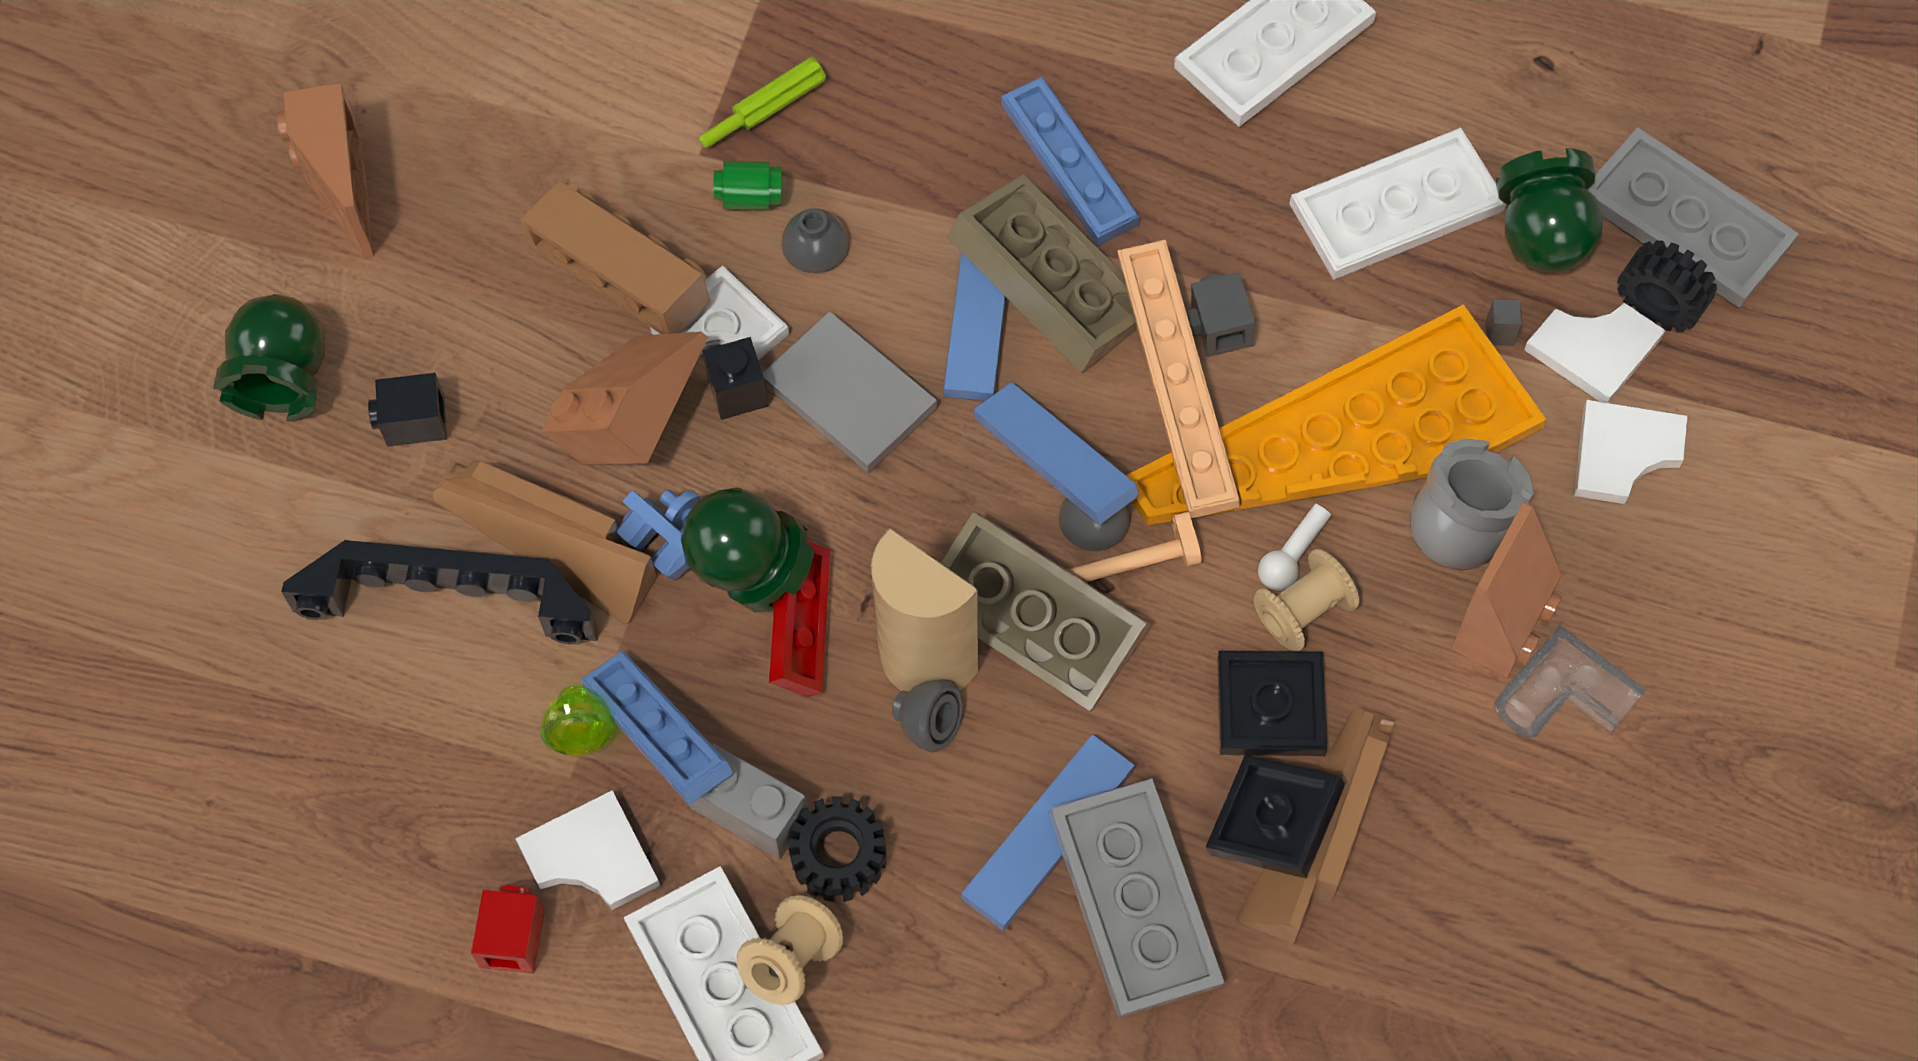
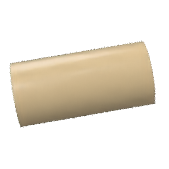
M889 528L878 542L871 561L878 650L882 669L889 681L901 691H910L914 686L931 680H949L961 690L978 673L977 589Z

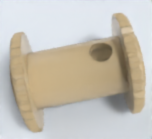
M1316 549L1308 554L1309 557L1307 558L1311 572L1278 596H1275L1270 590L1267 591L1263 588L1254 593V606L1262 623L1282 646L1292 651H1299L1304 647L1305 639L1302 629L1335 604L1346 612H1353L1359 605L1358 590L1352 578L1337 559L1323 550Z
M790 896L782 901L776 908V918L774 919L777 922L775 926L778 928V931L770 940H767L765 937L763 939L758 937L757 939L747 940L741 945L736 955L737 969L743 982L755 995L767 1002L777 1005L794 1003L804 992V983L806 982L804 979L805 974L802 972L804 966L811 959L814 962L816 960L821 962L822 960L832 959L838 954L843 945L842 930L833 913L819 901L806 896ZM773 968L779 977H772L769 970Z

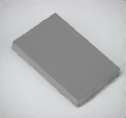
M830 311L763 372L765 386L867 473L871 472L937 409V400Z

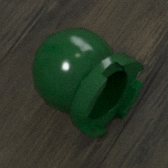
M1565 148L1567 157L1543 159L1542 150L1516 157L1502 165L1500 168L1501 178H1495L1498 198L1509 205L1505 213V238L1512 253L1529 269L1542 273L1572 271L1591 257L1602 237V211L1596 197L1588 191L1595 183L1596 175L1593 158L1585 151Z
M272 294L250 299L237 310L225 330V353L227 360L217 368L214 389L221 391L220 402L236 413L254 419L263 420L264 411L288 413L287 421L308 417L315 410L318 394V383L314 380L313 376L318 372L325 356L324 332L321 324L308 307L293 297Z
M739 487L717 490L699 498L684 518L681 544L686 565L701 581L711 587L727 591L731 599L753 612H770L774 610L771 603L778 600L786 591L794 595L807 577L814 556V548L807 544L805 532L809 530L807 525L783 511H776L763 497Z

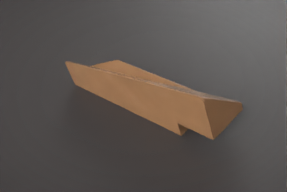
M472 461L467 469L451 463L433 492V499L436 503L519 557L549 559L578 595L623 624L631 623L657 578L651 556L620 545L621 537L616 533L618 527L615 519L483 461Z
M1362 707L1352 711L1319 769L1322 772L1340 775L1345 786L1307 879L1264 868L1237 915L1239 924L1294 944L1311 896L1332 903L1396 719Z

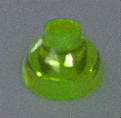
M577 685L563 689L559 696L547 706L541 721V737L545 745L554 752L567 756H583L594 753L606 746L615 732V722L605 702L589 692L585 687Z

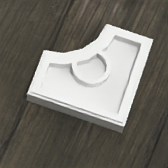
M723 265L705 280L711 302L681 332L702 331L708 337L702 350L751 337L758 360L789 336L788 326ZM650 327L651 333L653 335L660 334L659 332Z
M1625 303L1611 314L1596 318L1573 317L1555 309L1528 340L1524 350L1599 402L1609 403L1659 343L1666 330Z
M1586 400L1583 407L1574 496L1625 504L1633 484L1642 475L1659 468H1680L1684 460L1687 416Z
M613 790L515 838L540 889L558 884L581 885L600 895L608 907L614 910L660 886Z

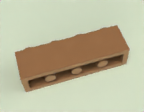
M559 180L520 218L532 249L660 334L681 333L711 302L705 283L706 275L697 263L689 258L681 260L670 253L666 245L656 236H644L635 230L622 214L616 211L610 214L598 206L595 199L583 189L575 191Z

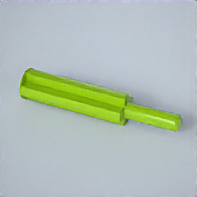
M809 57L732 107L735 114L699 137L701 145L709 148L741 126L750 130L826 81L822 67L813 57Z

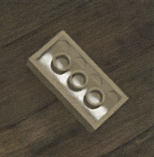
M1024 174L959 213L947 238L1081 373L1103 358L1137 329L1122 272Z
M976 512L971 514L940 563L977 589L978 638L1089 711H1092L1152 625Z

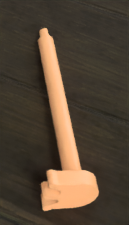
M1185 512L1172 517L1173 524L1171 525L1176 540L1066 570L1085 582L1178 557H1182L1185 567L1199 564L1202 562L1201 553L1190 513Z

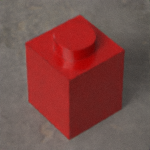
M502 885L499 891H482L471 954L480 968L534 974L545 911L537 895H532L531 890L516 885Z

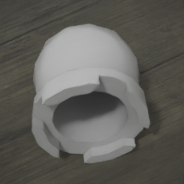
M1461 439L1445 445L1442 452L1433 460L1427 482L1415 494L1409 522L1416 546L1435 564L1457 570H1468L1487 564L1493 558L1522 503L1528 504L1533 496L1534 489L1530 475L1516 457L1512 455L1510 460L1507 461L1499 454L1486 450L1490 444L1487 441Z

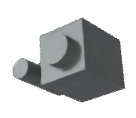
M1237 272L1229 275L1211 274L1199 282L1191 283V309L1186 310L1192 335H1200L1206 357L1254 346L1255 320L1240 273Z

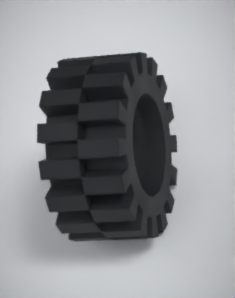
M1656 240L1654 244L1648 241L1642 247H1639L1618 277L1617 283L1620 285L1617 289L1620 295H1626L1623 299L1625 304L1628 306L1634 305L1637 312L1646 315L1655 324L1660 322L1664 330L1671 331L1675 327L1677 332H1683L1686 328L1690 330L1698 322L1715 297L1717 284L1712 283L1715 280L1713 272H1704L1708 265L1703 260L1695 262L1692 259L1694 256L1693 252L1687 249L1683 254L1679 252L1678 244L1671 242L1668 248H1666L1664 241Z
M842 796L832 797L833 804L825 805L823 799L814 802L815 810L810 812L805 808L800 813L801 821L799 824L793 822L790 829L792 837L788 839V849L792 869L795 871L796 879L801 886L803 884L807 885L808 892L815 897L818 892L824 894L825 901L834 902V896H843V902L853 900L852 893L859 891L861 896L869 892V884L871 882L877 884L881 878L880 870L885 868L887 860L886 840L880 820H875V814L868 806L865 810H862L860 808V801L851 798L849 804H843ZM836 831L846 832L856 839L859 850L856 858L850 864L843 867H831L819 859L817 855L818 844L829 833Z

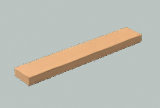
M1166 239L1118 250L1119 264L1187 512L1190 513L1191 518L1239 508V497Z

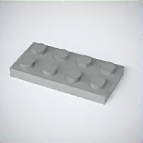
M1638 127L1597 172L1595 183L1588 189L1596 197L1602 211V216L1643 244L1648 241L1654 244L1656 240H1662L1666 248L1672 242L1679 245V252L1683 254L1687 249L1693 252L1694 256L1692 259L1695 262L1703 260L1708 265L1704 272H1713L1715 280L1712 283L1717 284L1716 293L1738 308L1742 307L1794 245L1799 236L1798 232Z
M1153 779L1051 808L1048 814L1118 1019L1220 988L1224 984V980Z

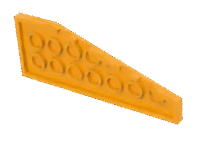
M1463 304L1220 427V434L1239 497V508L1213 514L1427 478L1433 460L1442 452L1444 446L1450 442L1461 439L1484 440L1490 443L1486 450L1497 453L1543 429L1547 419ZM1171 453L1125 475L1137 486L1139 496L1131 502L1147 526L1172 522L1174 515L1187 512Z

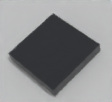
M1218 651L1220 755L1325 756L1327 740L1323 652Z
M1244 755L1206 844V849L1212 856L1307 879L1345 783L1340 775Z

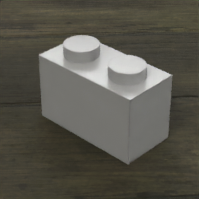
M713 744L712 746L727 761L733 774L693 802L690 808L781 860L788 849V839L792 837L790 829L793 822L799 824L801 821L800 813L807 808L805 795Z

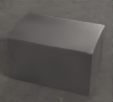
M1492 300L1485 324L1486 336L1493 345L1514 346L1522 324L1520 300Z

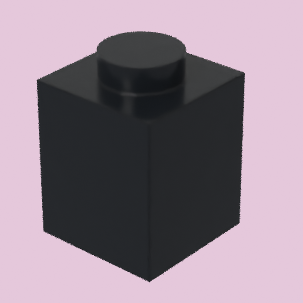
M751 337L702 350L708 381L721 420L769 407L764 376Z
M436 373L375 380L376 399L368 401L369 419L372 429H380L387 447L447 440L445 396Z

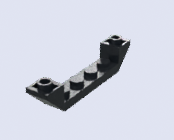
M344 540L284 581L281 591L293 612L311 620H323L326 618V615L344 617L351 580H355L357 583L368 587H382L385 583L403 584L419 592H432L436 588L455 589L457 592L471 597H482L486 593L507 594L508 597L522 602H532L538 597L541 598L538 618L546 637H551L552 640L562 644L574 645L579 644L581 640L597 641L598 635L592 612L549 559Z

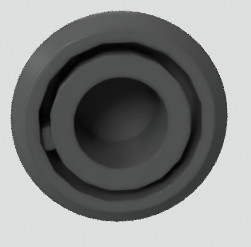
M807 209L799 212L788 222L782 235V251L786 260L793 267L808 273H821L833 269L843 261L849 249V238L845 226L834 214L823 209Z
M1066 497L1060 509L1059 524L1064 536L1073 545L1089 551L1106 550L1118 544L1126 535L1130 524L1128 505H1126L1102 524L1098 525Z
M924 681L914 686L910 691H901L896 696L892 714L896 721L901 722L902 729L910 741L928 752H938L951 742L959 728L962 717V699L958 687L952 681Z

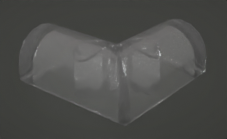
M1560 625L1497 697L1495 710L1502 721L1512 730L1527 738H1535L1566 701H1569L1609 733H1613L1637 704L1645 689Z

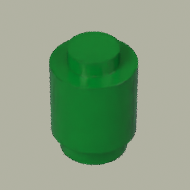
M723 161V170H714L713 197L714 199L723 200V209L769 210V205H781L782 167H770V162Z

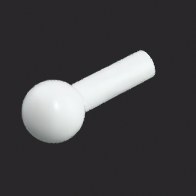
M1314 504L1283 548L1269 552L1261 559L1258 566V576L1267 588L1282 591L1296 582L1299 575L1297 562L1331 517V514L1325 508Z

